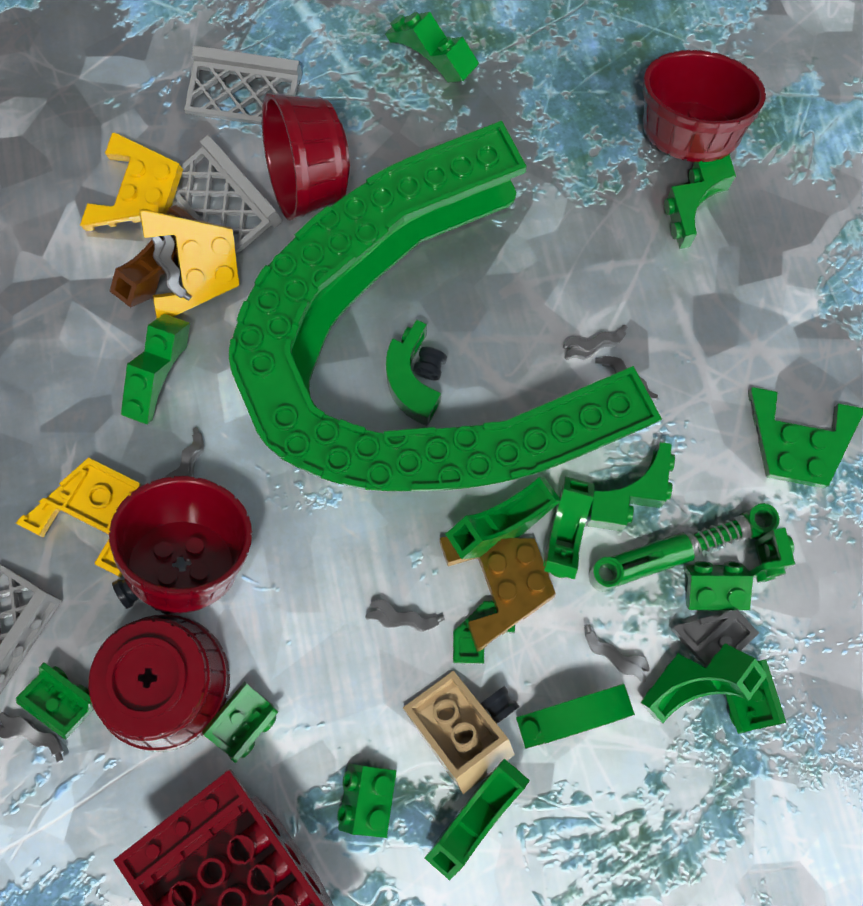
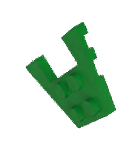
M751 387L748 391L749 401H752L754 410L753 420L754 425H757L760 437L758 443L766 477L823 489L828 487L863 416V408L838 403L834 407L832 431L776 421L775 412L778 392Z

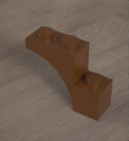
M178 205L169 207L167 215L171 214L176 217L197 220ZM171 235L175 243L171 259L179 268L175 235ZM153 240L137 256L115 269L109 291L130 308L152 299L153 295H155L160 276L165 274L153 258Z

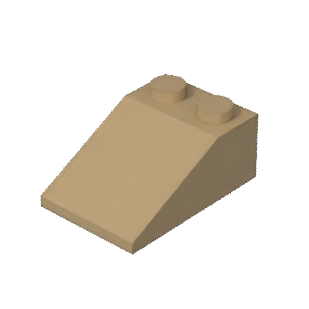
M454 671L403 707L410 720L463 794L488 776L503 759L509 760L515 755L508 737Z

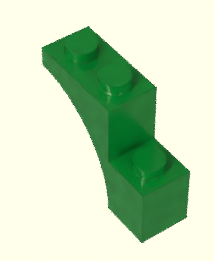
M414 12L409 16L399 15L390 23L392 27L385 33L390 43L406 45L423 55L438 69L448 83L464 81L479 65L463 37H446L431 12Z
M730 154L715 161L694 162L692 169L689 171L690 184L673 186L668 197L664 200L665 212L667 215H670L672 222L671 234L674 240L677 239L679 249L689 248L697 235L695 215L699 205L709 197L729 190L736 174Z
M163 314L148 324L144 352L127 364L121 408L122 416L147 425L153 420L156 403L163 383L176 359L187 348L190 329L189 322Z
M660 442L653 450L652 460L647 472L638 481L618 490L594 491V498L588 513L586 526L622 532L627 523H632L634 507L629 504L661 508L667 500H670L673 485L671 482H668L669 472L673 471L675 465V454H671L672 444Z
M538 477L534 482L508 500L483 512L466 515L445 535L461 559L478 558L483 556L501 539L520 537L558 505L561 499L545 477Z
M726 643L713 656L707 668L678 653L671 663L666 666L662 675L653 687L648 690L640 703L654 719L663 724L681 706L703 696L728 694L749 701L765 680L767 674L756 658Z
M503 759L473 792L462 810L441 833L424 859L450 881L465 866L490 829L526 788L530 780L506 759Z

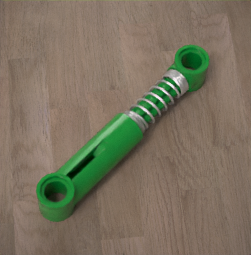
M762 503L754 506L749 511L741 513L740 516L734 517L732 521L726 520L724 524L720 522L717 526L711 525L709 529L703 528L701 532L696 530L694 535L681 532L611 557H603L590 569L589 582L598 591H610L615 587L693 561L695 556L702 554L703 550L709 552L710 548L717 549L718 545L725 546L726 542L732 544L735 539L737 541L746 538L759 539L778 527L780 521L779 513L773 506ZM755 515L760 516L764 520V528L757 525ZM647 559V562L625 570L623 569L624 566ZM605 567L611 570L613 574L612 581H604L599 575V569Z

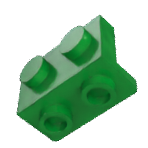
M786 527L773 529L754 541L760 565L750 570V573L753 575V578H756L757 583L775 580V577L786 574L785 569L795 565L793 557L794 543L792 538L787 535Z
M697 561L694 565H685L684 571L688 576L686 606L689 610H750L753 575L742 563L728 561L724 565H713L710 562Z
M766 659L760 660L758 663L766 672L767 677L749 701L738 696L725 694L730 707V719L736 727L738 734L786 723Z
M44 662L39 666V675L16 697V703L65 740L93 711L89 690L81 684L74 685L68 680L63 670L57 666L51 668Z
M244 681L203 729L202 733L236 763L241 757L245 758L255 746L254 741L262 732H267L273 726L278 710L271 702Z
M348 764L347 771L343 777L344 794L342 805L339 807L337 814L339 831L352 835L387 838L397 770Z

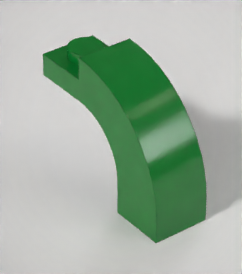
M416 320L412 328H406L401 342L392 339L386 356L387 383L391 396L397 406L411 419L428 427L441 403V393L422 384L411 370L412 361L427 336V324Z
M565 476L559 496L561 502L556 506L543 566H545V572L551 573L555 577H567L575 580L578 571L583 531L594 498V484Z
M621 684L516 717L525 749L598 728L633 716L635 713L625 684Z

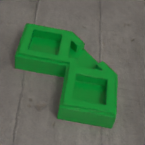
M484 601L453 631V664H484V649L476 651L468 622L496 614L497 610L493 601ZM515 625L508 629L506 633H515Z

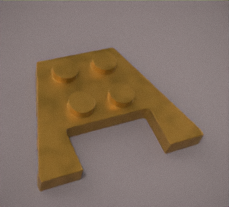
M447 537L440 538L439 543L448 567L472 559L479 560L497 610L496 614L468 622L477 652L487 647L498 636L505 634L512 626L530 616L555 597L554 587L548 572L544 571V561L534 538L501 539L483 556L470 559H461Z

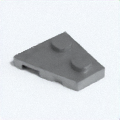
M738 609L678 624L671 628V631L705 668H707L713 656L719 652L725 643L741 651L759 634Z

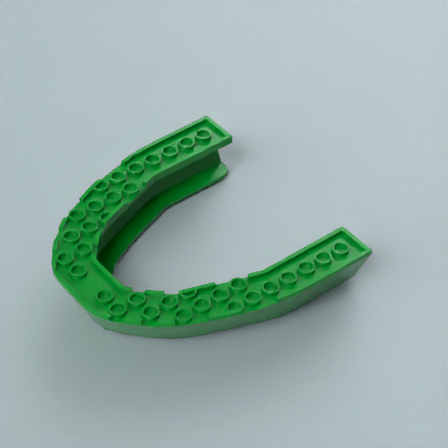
M503 121L425 150L367 178L366 183L354 189L331 207H325L294 234L295 238L274 257L268 266L265 265L254 281L255 285L247 300L243 302L239 311L233 338L230 339L229 363L234 380L258 435L264 444L282 460L319 478L364 490L442 491L501 483L545 471L662 420L634 366L509 420L483 423V425L439 429L429 427L379 433L366 430L365 427L352 424L343 419L338 420L326 415L313 403L310 396V380L329 331L342 313L362 293L419 243L505 209L514 203L516 190L511 179L526 173L527 166Z

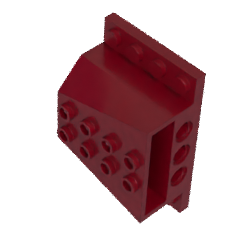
M232 769L222 774L113 860L143 906H334L319 876L284 826L257 796L251 797Z

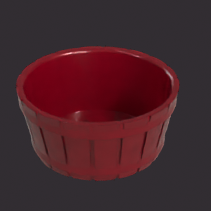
M681 50L664 54L651 62L644 76L643 126L646 136L659 150L681 160L710 162L722 159L739 146L747 129L758 117L766 99L764 85L750 68L748 69L741 62L722 54L703 50Z
M283 93L266 94L262 104L263 145L271 185L281 212L287 220L291 221L304 217L306 214L325 206L335 204L346 195L350 159L346 135L334 107L327 99L321 97L291 96Z
M190 476L161 478L137 488L121 502L111 520L109 528L110 548L114 561L124 576L128 587L146 604L166 612L185 613L197 611L213 604L224 596L243 567L252 541L251 521L239 499H236L235 495L221 485L218 486L217 483ZM183 557L184 561H190L191 565H187L185 571H179L178 567L172 566L173 563L177 562V558Z
M168 614L143 617L117 629L104 641L97 651L89 673L88 687L92 706L110 733L134 748L154 752V750L156 752L176 750L177 747L182 748L199 739L200 735L203 736V729L226 703V695H228L230 687V674H228L230 670L226 654L222 651L223 648L217 638L212 633H209L207 628L194 620L191 621L183 616ZM147 668H151L152 674L157 675V681L151 682L150 688H144V682L138 679L139 674H145Z

